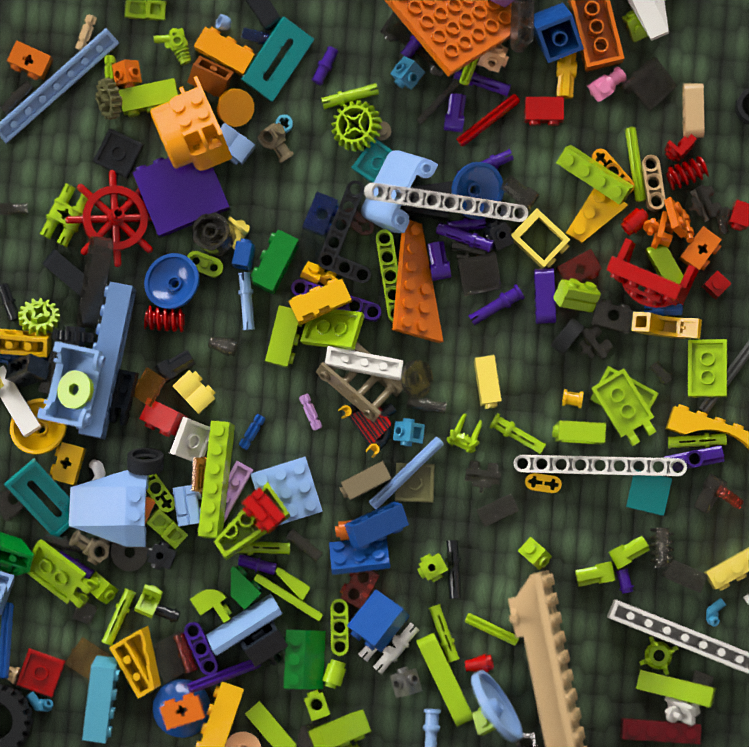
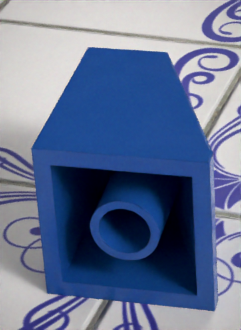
M564 3L527 16L531 23L533 34L548 63L584 49L573 15Z

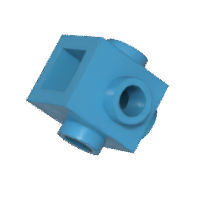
M403 56L390 74L395 78L394 82L399 87L404 88L405 86L412 90L425 71L414 60Z
M403 418V422L395 421L393 440L400 441L402 446H412V443L423 444L425 425L415 423V419Z

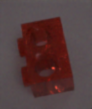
M371 570L364 571L369 575V580L366 583H361L358 580L360 572L350 573L349 576L352 578L349 584L344 583L339 592L342 594L341 598L360 609L380 576ZM355 588L359 591L358 599L352 600L349 598L348 592L350 589Z

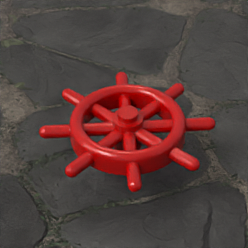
M115 170L109 171V186L103 187L95 193H92L83 184L77 186L78 191L88 201L85 204L82 216H67L65 221L68 224L83 223L85 233L90 240L81 249L82 255H87L97 245L102 249L113 251L114 266L120 267L122 264L121 251L134 246L136 243L147 253L153 251V247L142 238L148 221H152L147 212L143 200L140 198L142 195L139 188L134 192L129 188L117 186ZM110 195L111 209L100 199ZM118 195L127 198V201L120 208L118 207ZM133 204L139 213L125 214ZM95 205L105 215H91L93 206ZM125 222H139L137 231L135 232ZM92 223H105L97 233L92 226ZM111 228L113 242L103 239ZM119 228H121L130 238L120 242Z

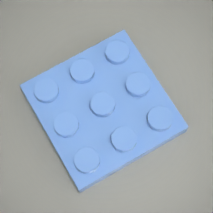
M306 457L251 473L255 490L259 487L262 489L268 482L290 513V518L280 525L323 512Z

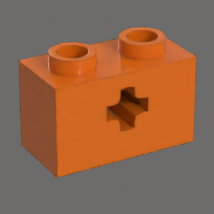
M16 40L7 62L11 65V69L19 73L22 70L27 72V76L34 80H38V78L44 80L53 59L50 55ZM32 59L33 64L29 63L27 65L26 60L30 61Z
M703 226L694 237V241L687 246L679 257V260L687 266L692 265L698 270H704L710 263L708 260L711 254L715 255L721 248L719 243L722 239ZM703 246L705 248L704 252L699 254V248Z
M189 693L182 696L183 700L175 702L174 698L163 702L164 706H161L160 710L167 730L206 717L199 695L194 696V693ZM180 705H182L183 708L187 707V711L184 713L185 715H182V713L177 712V710L180 708Z

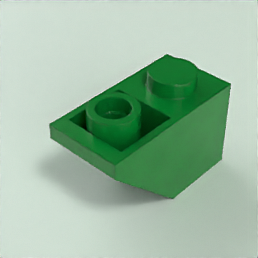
M233 566L231 568V597L246 610L262 594L260 591L262 587L254 579L250 581L246 577L248 573L241 566L238 568Z

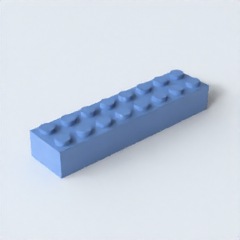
M110 282L109 286L105 287L104 297H106L105 305L102 304L100 310L102 321L101 324L98 323L96 329L98 340L97 343L94 342L92 348L103 353L105 365L101 368L90 413L92 414L91 423L85 428L76 427L81 435L106 439L113 392L118 371L121 367L136 295V289L133 286Z

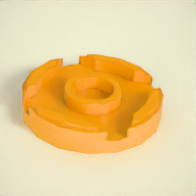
M235 88L225 91L218 100L217 113L223 123L232 127H240L246 124L254 113L252 97L241 89Z

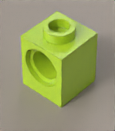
M318 690L307 693L308 697L304 698L312 721L331 714L323 692L319 693ZM314 699H319L322 702V708L319 710L313 709L311 702Z

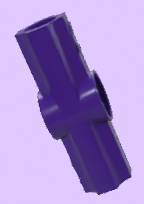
M721 445L664 456V458L682 459L685 461L687 469L725 462ZM691 454L698 455L699 462L697 464H692L689 461ZM675 462L672 469L673 471L683 470L684 467L682 463Z

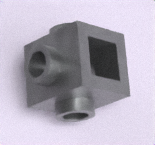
M408 667L397 669L396 674L390 675L396 698L422 691L416 668L409 670Z

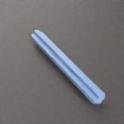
M435 437L369 501L370 505L374 509H378L444 443L438 437Z

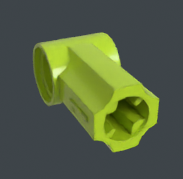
M640 536L608 553L616 568L620 569L631 563L633 559L650 551L643 536Z
M612 561L575 570L578 587L616 580Z

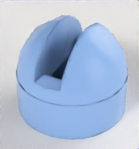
M220 14L216 21V28L224 31L230 29L231 19L226 15Z

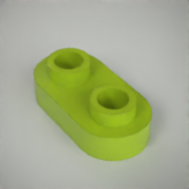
M192 251L187 255L192 261L195 258L200 260L199 264L196 265L199 273L213 278L222 274L223 264L219 259L199 251ZM212 265L218 267L216 271H211Z

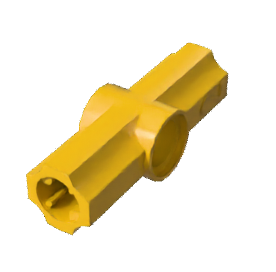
M577 52L558 60L556 97H564V99L573 98L574 78H576Z

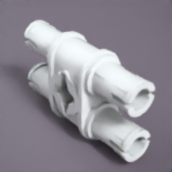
M411 622L400 636L395 635L393 637L392 643L396 648L390 645L385 647L383 656L373 665L377 670L383 664L378 671L380 674H383L392 662L397 661L401 653L409 647L410 644L408 643L420 631L415 627L410 633L409 631L414 627ZM365 646L358 655L363 657L368 652L363 658L368 662L377 649L372 651Z

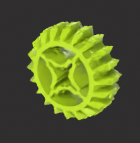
M357 100L356 104L350 101L349 107L343 104V110L337 109L340 114L333 116L336 122L331 123L335 127L331 130L335 135L334 139L339 141L338 144L341 147L344 146L346 150L351 149L353 152H356L358 148L360 151H364V146L370 148L371 141L376 143L375 136L380 137V134L377 132L382 130V126L379 125L382 119L378 117L380 113L375 111L373 105L369 106L368 102L362 104L360 100ZM356 113H362V114H358L356 117H351L352 115H354V114H356ZM346 121H347V124H348V125H347V128L345 129L346 132L344 133V127H345V123H346ZM370 121L369 128L366 130V125ZM352 122L358 124L362 130L356 128L355 125L352 124ZM358 135H363L362 137H360V138H358V139H352V138H355V137L358 136Z

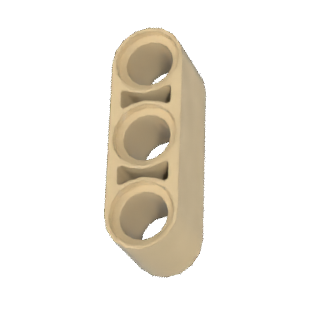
M703 83L683 84V136L688 138L692 134L696 138H704Z
M648 155L641 163L646 206L650 211L657 212L665 204L662 173L657 156ZM648 160L653 161L655 168H647L645 162ZM648 180H656L658 186L656 188L650 187ZM658 198L660 206H653L651 199Z

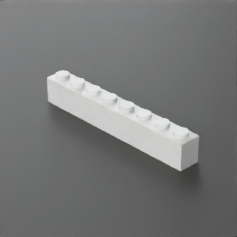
M613 600L607 618L749 674V652L618 600Z

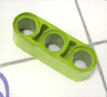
M659 244L656 249L651 246L646 248L645 252L657 274L680 284L684 275L668 247Z
M337 599L331 604V649L338 656L346 654L349 648L348 604L343 599ZM337 602L345 605L343 613L335 612L334 605ZM337 622H342L345 625V630L341 633L336 632L334 629V625ZM342 641L345 644L346 648L343 652L335 650L334 645L336 642Z

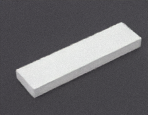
M328 346L325 364L332 368L400 381L403 360Z
M3 365L0 367V377L4 386L0 389V398L26 438L42 427L16 384L5 379L7 369Z

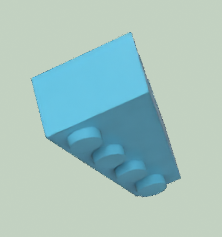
M97 655L91 665L82 740L106 743L108 737L111 738L113 726H110V721L114 718L115 714L113 701L117 697V689L115 688L120 674V670H118L119 664L115 657Z

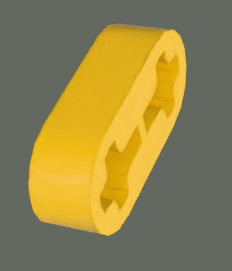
M532 473L525 479L526 487L532 491L556 493L562 486L561 480L552 475ZM535 476L537 481H542V485L536 484L535 487H531L532 485L528 483V480ZM554 479L558 487L550 490L551 487L544 485V483L551 482Z

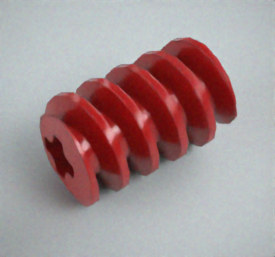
M697 156L696 162L694 159H690L689 164L683 161L681 166L675 164L674 169L671 166L668 167L666 177L670 188L674 191L675 184L682 188L683 181L688 186L689 179L696 183L697 176L702 181L703 174H706L707 177H709L704 160Z
M149 305L145 313L144 329L149 324L150 330H153L156 325L158 331H161L163 326L165 331H169L172 326L173 332H176L179 327L180 332L183 333L185 314H183L182 308H179L178 313H175L174 309H171L170 313H168L167 309H163L160 312L158 306L155 311H152Z

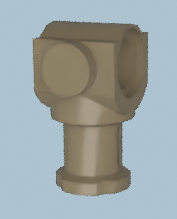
M273 123L262 130L257 138L263 147L274 150L279 157V162L282 163L294 153L285 144L286 132L284 127L280 123Z
M76 530L70 539L69 545H74L83 550L82 553L88 557L86 561L97 566L98 563H101L102 560L108 557L110 542L101 537L98 540L94 537L89 539L81 534L80 530ZM98 546L102 549L100 556H96L94 553Z

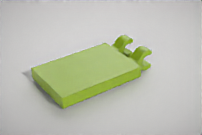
M624 368L591 388L620 437L626 435L632 446L640 442L633 431L639 426L643 425L648 436L657 432L650 422L654 418L652 412Z
M39 540L32 551L34 554L31 570L27 574L66 604L73 602L76 607L81 608L89 599L86 594H89L90 590H94L97 583L91 579L84 578L87 573L45 541ZM78 588H80L86 594L78 593Z

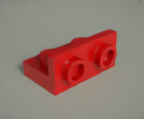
M692 134L688 138L684 136L677 144L678 146L669 140L664 150L666 157L672 162L676 161L679 163L694 147L697 138Z

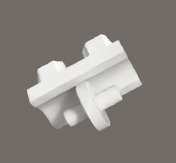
M665 697V701L668 704L665 714L669 722L675 723L680 720L690 726L695 724V717L700 714L699 704H687V701Z

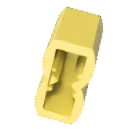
M189 370L173 387L200 414L216 399L213 396L216 393L209 385L205 387L200 382L203 379L196 371L192 373Z

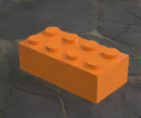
M568 0L570 12L573 15L584 48L580 52L585 72L623 63L624 54L610 0Z

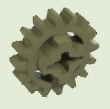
M101 79L98 81L99 85L96 86L98 92L95 94L99 110L105 119H117V117H120V106H122L119 88L116 86V82H113V79Z

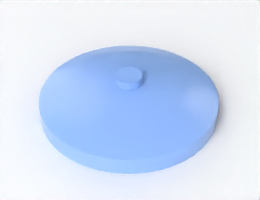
M483 670L473 674V689L484 717L507 740L516 742L522 738L523 729L519 717L499 684Z

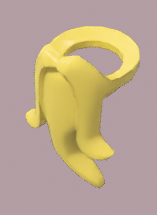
M229 217L228 221L231 223V227L223 234L218 233L219 237L225 240L212 243L210 246L225 248L233 244V249L235 250L236 241L246 237L250 226L246 225L243 220L235 221L232 217Z

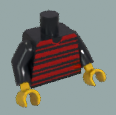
M391 403L382 409L379 407L378 410L382 413L373 422L371 419H367L353 404L342 406L338 409V411L343 410L345 412V415L341 418L349 417L369 445L366 452L372 450L374 452L372 458H374L389 441L392 433V423L388 418L397 411Z

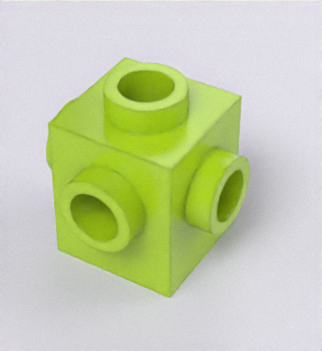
M429 553L420 558L422 562L419 563L420 568L417 569L422 579L426 578L427 581L432 580V582L442 578V573L448 570L440 553L434 556ZM430 564L435 566V570L432 572L428 570Z

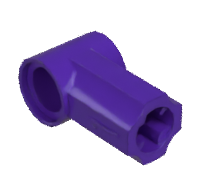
M450 94L448 112L444 123L445 131L463 132L465 95Z
M444 241L427 244L431 262L432 281L451 278Z

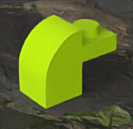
M204 590L190 599L200 615L214 607L224 623L231 619L230 614L232 612L227 604L223 605L221 603L227 599V596L218 590Z

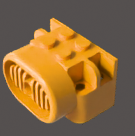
M195 76L193 78L197 85L196 88L185 92L183 86L179 87L180 95L173 97L169 102L152 108L150 114L173 167L178 169L193 163L197 170L203 171L232 159V156L199 79Z

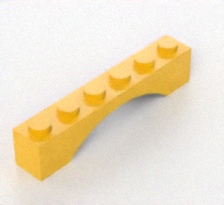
M679 404L678 407L674 406L672 408L665 429L681 435L703 430L726 433L737 439L749 450V432L743 430L744 426L733 423V426L725 424L726 420L718 417H715V419L708 418V414L701 411L691 412L689 407Z

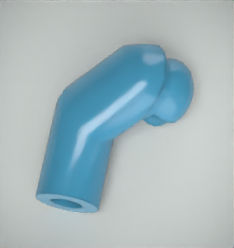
M722 598L711 604L706 611V621L713 627L717 626L720 622L718 611L726 606Z
M34 691L26 696L35 711L48 712L53 708L52 700L39 699Z

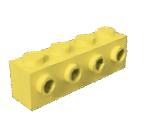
M749 547L703 572L712 589L717 590L719 588L722 591L729 587V582L734 579L740 581L747 577L746 573L749 571Z

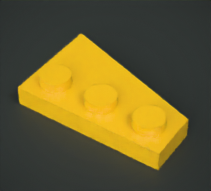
M594 188L566 234L583 243L625 209L628 204L623 202L619 205Z

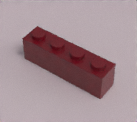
M621 718L620 738L700 744L701 724L695 723L690 726L684 722L671 723L661 720Z

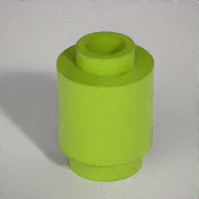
M331 659L330 663L327 664L322 680L326 682L325 686L336 689L337 686L341 687L346 671L345 663Z

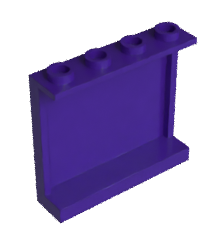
M162 157L154 160V164L139 166L135 172H132L160 238L230 210L213 167L201 171L197 170L193 163L176 169L169 158L164 159Z

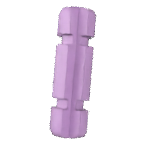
M309 394L300 396V402L304 405L303 408L308 420L311 421L312 429L316 431L322 428L313 403L310 402Z

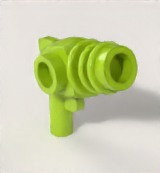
M172 28L169 31V35L154 36V43H165L167 49L171 48L172 52H175L174 55L177 56L178 62L181 65L191 62L190 52H188L189 48H187L189 45L184 36L183 28Z

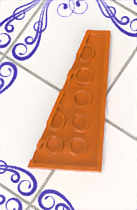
M409 220V224L405 232L401 233L392 330L436 343H442L444 341L423 226L421 223Z

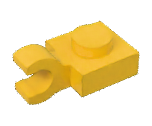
M308 261L300 277L314 284L320 282L326 286L327 282L330 281L329 279L336 278L337 274L331 271L324 272V268Z

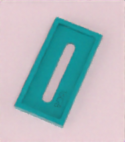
M282 17L241 80L273 102L314 41V38L286 17ZM289 38L292 39L293 44L271 77L265 81L263 79L264 73Z
M34 458L4 483L54 539L70 527V497ZM32 480L61 510V516L57 517L27 486L28 481Z

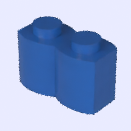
M241 238L240 241H236L232 260L234 268L251 271L256 250L251 240Z

